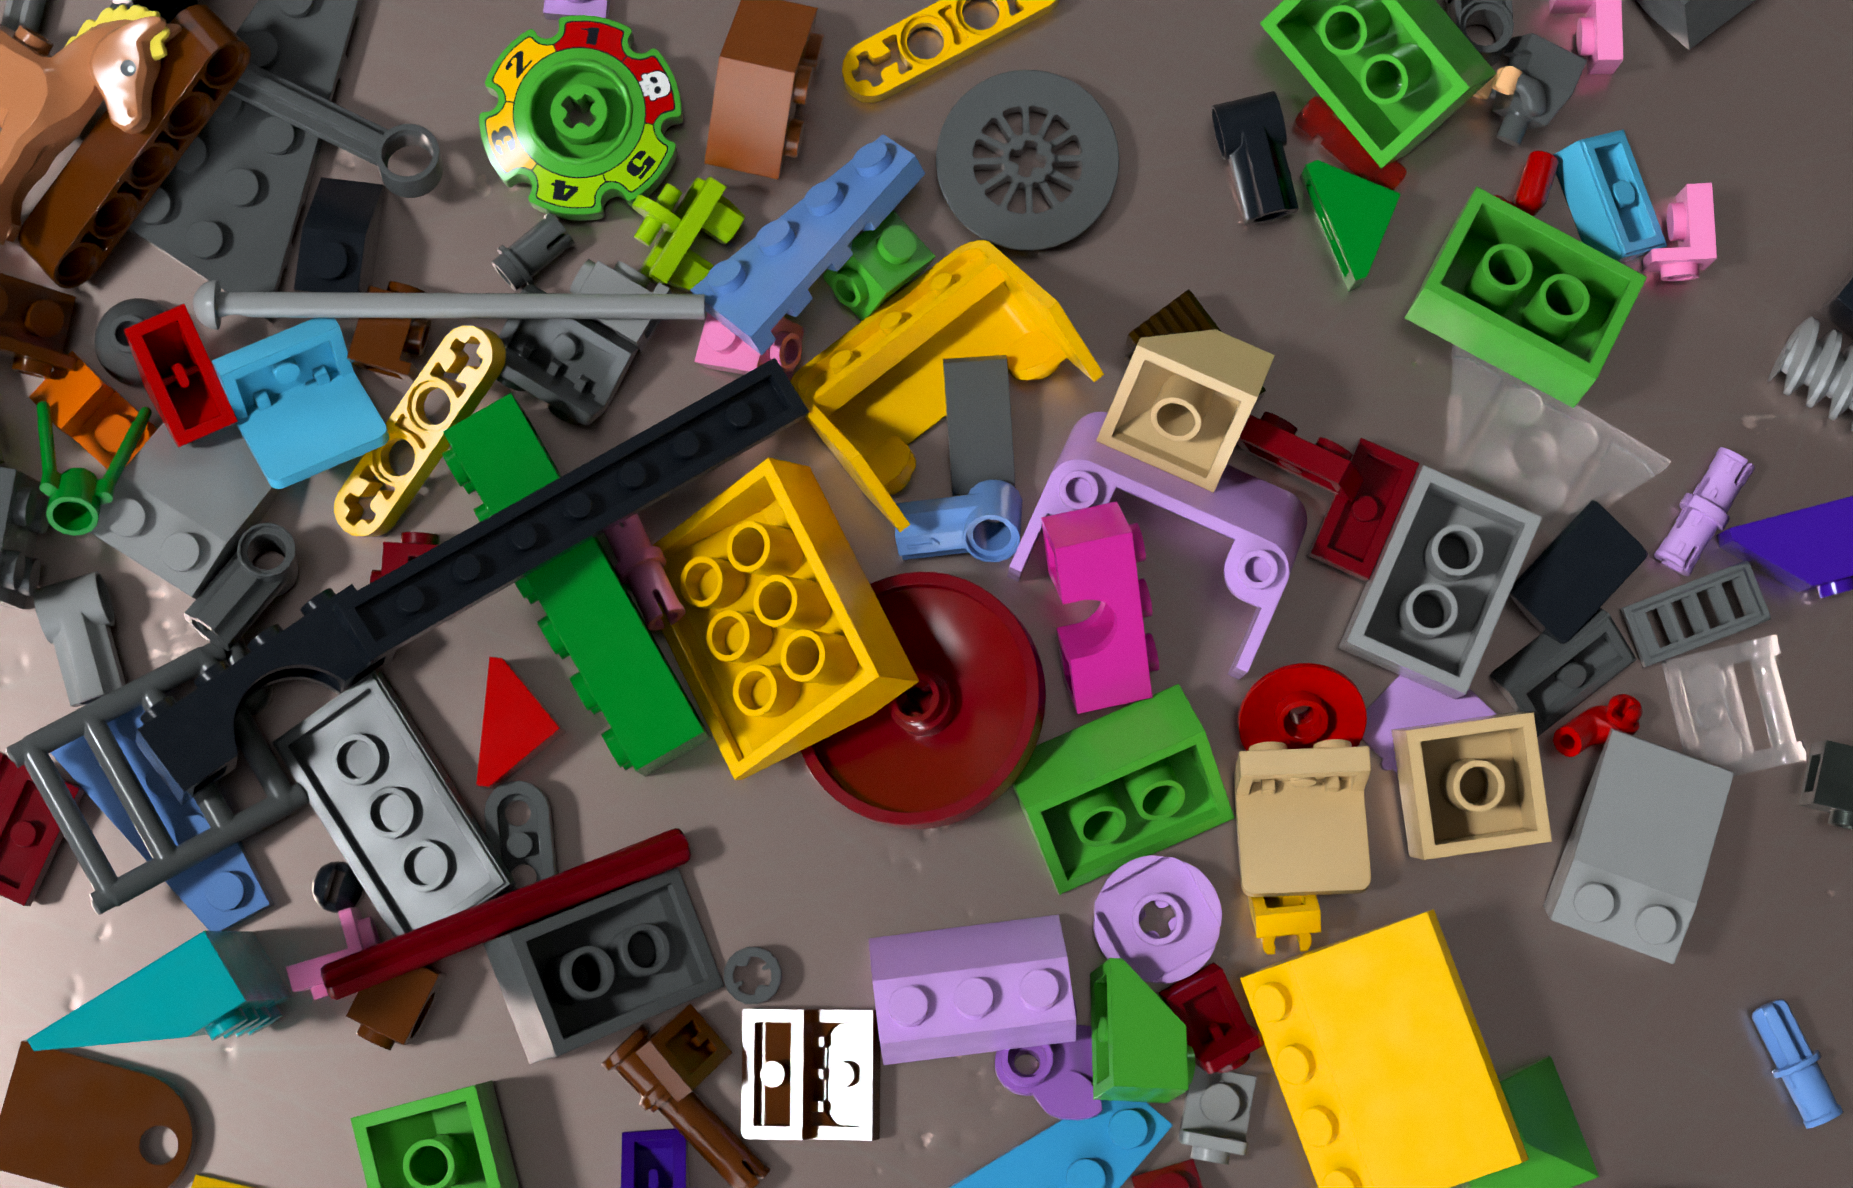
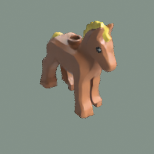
M139 4L133 5L129 9L126 5H120L116 9L108 7L100 13L96 21L93 19L86 20L77 36H72L62 50L51 56L49 53L54 44L46 37L21 24L16 31L0 24V128H2L0 132L1 245H4L5 240L14 242L22 228L20 218L22 203L28 192L46 174L55 157L81 134L103 99L105 100L113 125L129 134L140 133L147 127L151 120L153 87L160 71L161 59L167 56L165 44L182 31L180 25L166 24V20L160 16L158 11H149L147 7L140 6Z

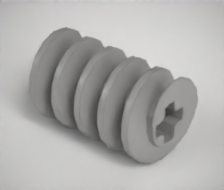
M1812 316L1803 321L1791 334L1778 356L1767 382L1771 381L1780 372L1785 373L1786 380L1783 394L1790 396L1803 384L1809 386L1806 406L1811 409L1825 396L1831 398L1828 418L1834 421L1848 408L1853 410V342L1840 352L1843 335L1837 329L1829 330L1817 340L1820 322Z

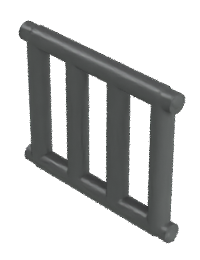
M211 642L189 651L34 731L6 748L8 758L14 762L17 768L23 765L26 767L95 890L89 896L92 907L98 915L132 900L309 803L305 790L298 783L292 786L289 783L244 704L234 721V737L265 791L267 798L233 815L216 783H213L194 797L210 828L177 846L175 845L107 723L141 705L146 712L154 704L166 698V692L199 676L215 663L224 659L227 660L224 648L216 647ZM81 736L85 737L153 858L117 877L49 756V753Z

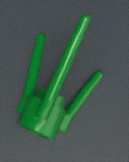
M41 401L37 404V424L42 463V478L39 489L49 496L46 517L50 525L63 534L72 536L84 535L91 532L97 526L101 505L110 503L113 500L115 485L145 431L146 425L152 416V410L146 406L140 409L102 479L98 480L94 473L84 468H70L62 474L57 471L50 406L46 401Z

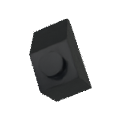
M321 177L302 226L294 284L296 292L366 293L368 286H372L385 186L383 184Z

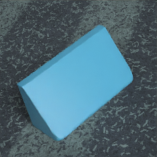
M1624 129L1578 140L1553 154L1559 162L1556 171L1557 177L1581 241L1584 244L1620 263L1646 255L1651 249L1667 247Z

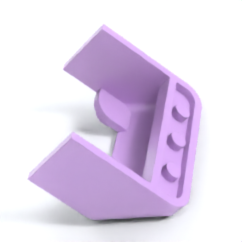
M1093 412L1085 415L1073 427L1052 470L1009 566L1007 577L1019 582L1042 531L1041 517L1107 504L1110 502L1115 488H1118L1234 540L1224 563L1225 583L1235 597L1257 607L1227 674L1238 680L1241 679L1249 671L1288 582L1307 528V513L1304 505L1291 492L1228 464L1213 493L1097 442L1096 439L1108 412Z

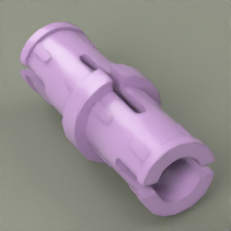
M1720 447L1716 456L1708 467L1709 469L1693 493H1686L1679 504L1682 509L1681 513L1659 549L1654 553V557L1662 561L1663 565L1684 576L1691 575L1693 568L1701 557L1700 555L1717 530H1724L1730 520L1727 513L1733 501L1755 470V466L1752 463H1748L1746 458L1727 448Z

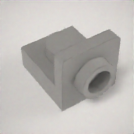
M1195 1065L1193 1080L1188 1085V1091H1186L1178 1137L1180 1143L1192 1146L1191 1158L1229 1165L1231 1153L1246 1156L1248 1142L1245 1140L1256 1076L1231 1071L1208 1074L1198 1065Z

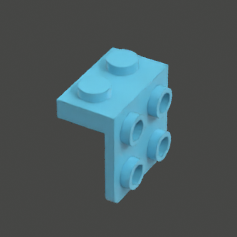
M335 318L310 319L212 360L218 379L238 420L235 423L268 483L273 488L282 489L382 447L389 440L386 424L356 376L351 362L347 359L348 351L340 326Z

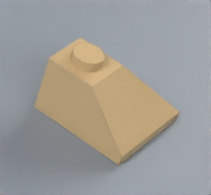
M1216 329L1142 337L1135 348L1096 441L1214 493L1259 396L1275 355Z

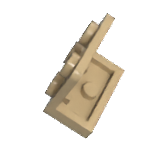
M1330 739L1317 742L1313 745V748L1288 749L1287 745L1282 742H1261L1250 746L1249 751H1239L1233 777L1241 888L1246 895L1250 897L1356 894L1367 890L1371 882L1364 789L1371 773L1369 746L1352 747V743L1348 740Z

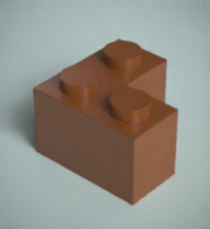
M784 0L740 1L719 56L704 164L779 180L786 156L798 157L805 121L794 118L797 103L803 105L807 103L813 72L818 70L825 35L814 33L818 8Z

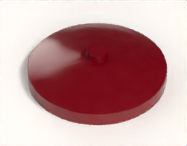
M911 572L886 577L870 583L919 682L873 715L801 750V753L814 778L824 790L849 810L871 821L901 829L937 828L964 820L992 804L1008 790L1027 765L1038 742L1045 715L1046 688L1043 666L1038 650L1023 623L1005 604L982 587L968 580L937 572Z

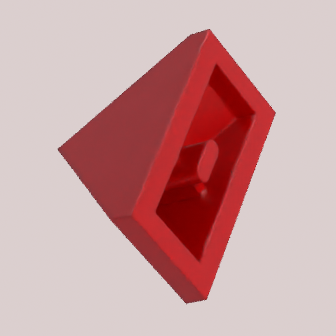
M185 304L123 329L144 388L177 447H181L238 422Z
M489 657L476 785L482 788L496 789L566 731L508 661L503 658Z

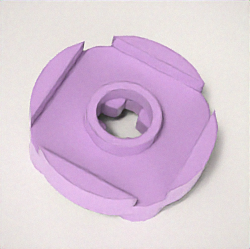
M1148 855L1123 864L1106 879L1094 902L1093 930L1097 944L1107 960L1109 958L1124 959L1144 982L1167 984L1191 976L1210 959L1220 934L1222 909L1215 888L1198 868L1174 857ZM1153 900L1159 909L1170 906L1175 914V917L1167 922L1171 932L1162 938L1154 930L1144 933L1139 925V922L1146 917L1144 905Z

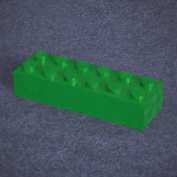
M511 393L443 431L452 447L441 453L460 487L463 486L468 494L477 491L483 504L473 509L479 522L562 477L526 412ZM597 537L592 538L515 582L524 599L527 598L531 605L539 601L547 616L538 620L537 623L556 655L559 654L562 660L571 656L579 672L570 676L569 679L588 711L591 710L594 715L602 711L611 728L601 733L620 768L623 766L626 771L634 767L635 771L646 777L712 739L654 636L647 628L626 587L620 582L614 566Z

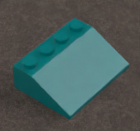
M203 931L28 1038L27 1041L33 1051L201 1035H209L212 1041L222 1036L224 1039L233 1035L240 1037L246 1033L250 1036L281 1018L283 1015L277 1006L292 998V995L253 931Z

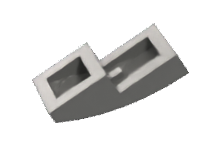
M994 355L943 359L952 496L968 495L971 488L976 484L989 479L1002 480L1015 487L1007 356Z

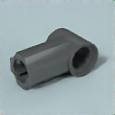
M260 523L247 529L238 541L237 552L184 613L186 621L213 645L230 651L272 600L277 596L285 594L298 578V561L292 535L284 527L275 523ZM266 551H274L284 557L280 565L269 570L257 568L252 564L253 559L257 555Z

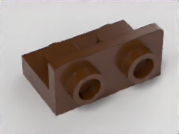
M0 273V355L14 359L11 370L43 379H50L52 370H75L77 358L62 353L76 296Z

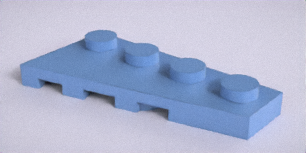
M881 135L874 142L860 148L852 160L827 180L813 186L801 201L780 218L763 226L755 238L729 259L716 264L709 271L708 275L691 288L690 291L692 294H705V311L760 355H763L776 340L771 332L774 326L786 313L797 317L813 299L808 291L810 286L826 269L838 272L853 255L851 251L852 240L861 230H875L925 175L922 166L914 154L886 135Z
M141 705L107 724L177 846L209 829L210 826L194 797L181 805L136 745L137 729L144 725L140 720V717L145 712ZM81 736L52 751L51 754L146 861L153 859L85 737ZM241 841L165 881L209 931H226L274 905Z

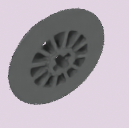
M1009 71L978 83L965 93L951 109L938 138L936 150L937 177L943 196L950 209L974 234L1005 248L1016 250L1046 249L1077 237L1087 230L1102 214L1112 197L1118 178V142L1111 121L1104 109L1090 93L1078 84L1065 77L1046 71ZM1031 111L1047 115L1036 135L1030 133L1029 112ZM1015 112L1022 114V135H1015L1004 116ZM1053 121H1059L1068 129V131L1052 141H1044ZM992 123H995L1008 143L999 142L983 134V132ZM1071 141L1077 142L1080 155L1053 154V152ZM976 145H982L1001 155V157L974 158L973 153ZM1024 147L1036 149V159L1045 163L1044 168H1033L1030 177L1019 175L1018 164L1009 161L1011 155L1021 156L1024 152ZM1079 166L1081 168V175L1078 180H1074L1054 170L1053 167ZM975 170H1003L983 184L977 182L974 174ZM1046 180L1071 190L1072 193L1063 202H1060ZM1010 182L1011 185L1000 205L995 204L986 196V194L1002 184ZM1020 188L1025 191L1026 213L1024 214L1008 210L1017 190ZM1033 188L1039 189L1050 206V210L1040 213L1033 212Z

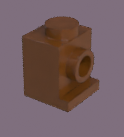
M389 281L387 290L369 285L366 293L426 292L407 284ZM359 318L347 359L358 369L413 384L420 372L410 362L413 354L417 356L423 354L430 334L431 320L426 318Z

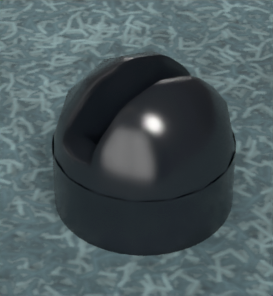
M337 861L325 864L316 872L312 881V894L316 903L329 912L338 913V911L346 908L357 907L365 895L364 888L346 862ZM337 870L344 872L345 875L339 888L336 903H332L326 900Z

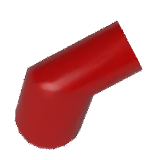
M1544 151L1531 152L1528 155L1518 190L1512 201L1506 200L1500 195L1494 196L1535 216L1547 203L1559 164L1557 158Z
M1615 695L1610 699L1608 706L1599 705L1591 707L1558 728L1553 737L1554 746L1562 755L1574 757L1592 745L1604 744L1611 728L1634 735L1640 728L1639 720L1643 714L1642 706L1636 698L1630 695Z

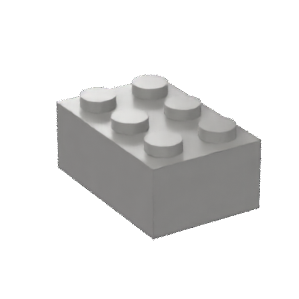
M1423 465L1413 477L1373 572L1364 587L1338 648L1453 699L1466 695L1542 517Z

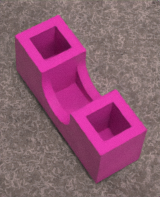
M1117 501L1041 517L1048 572L1062 604L1082 600H1097L1101 602L1098 609L1086 620L1056 628L1063 681L1077 713L1080 714L1153 698L1150 672L1159 670V660L1152 634H1145L1143 618L1152 616V603L1145 579H1138L1136 563L1146 560L1143 536L1138 523L1128 524Z

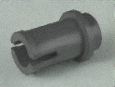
M551 213L543 216L544 218L510 247L506 248L504 245H501L497 248L499 256L491 261V263L504 281L515 291L524 284L526 286L530 283L534 285L532 277L563 251L575 244L568 233L566 235L563 233L566 229Z

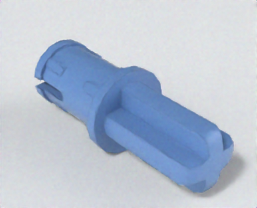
M1777 999L1757 1008L1752 1013V1020L1776 1065L1772 1074L1774 1078L1782 1077L1804 1120L1805 1128L1817 1127L1841 1115L1843 1110L1838 1105L1817 1062L1822 1055L1819 1050H1811L1788 1002L1784 999Z

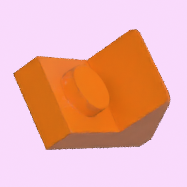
M71 351L68 355L77 358L75 370H53L50 379H45L29 398L36 405L41 401H46L50 406L52 423L62 432L72 437L108 469L139 410L75 352ZM150 420L127 465L158 429Z

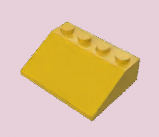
M768 457L653 544V546L660 547L667 560L664 571L679 602L686 611L685 615L678 622L670 625L661 604L657 603L663 617L661 619L665 626L661 630L734 780H743L873 715L919 682L810 466Z
M1434 909L1289 957L1240 978L1318 1188H1450L1529 1160Z

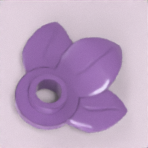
M1073 996L1074 1007H1075V1014H1076V1019H1077L1076 1002H1075V999H1074V996ZM1076 1025V1041L1006 1049L996 1052L995 1071L1002 1085L1018 1095H1033L1043 1110L1050 1116L1063 1120L1078 1121L1090 1119L1101 1114V1100H1093V1085L1091 1083L1093 1082L1092 1029L1090 1026ZM1022 1055H1032L1038 1060L1039 1068L1033 1074L1025 1075L1016 1069L1014 1063Z

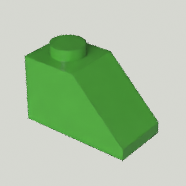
M1109 958L1090 973L1093 1100L1168 1103L1188 1091V1085L1191 1084L1195 1073V1054L1193 1048L1187 1046L1186 1025L1124 959Z

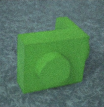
M893 210L875 230L864 231L854 238L851 248L853 255L838 272L827 269L823 274V278L832 288L837 299L845 306H848L863 321L874 313L886 298L927 269L936 256Z

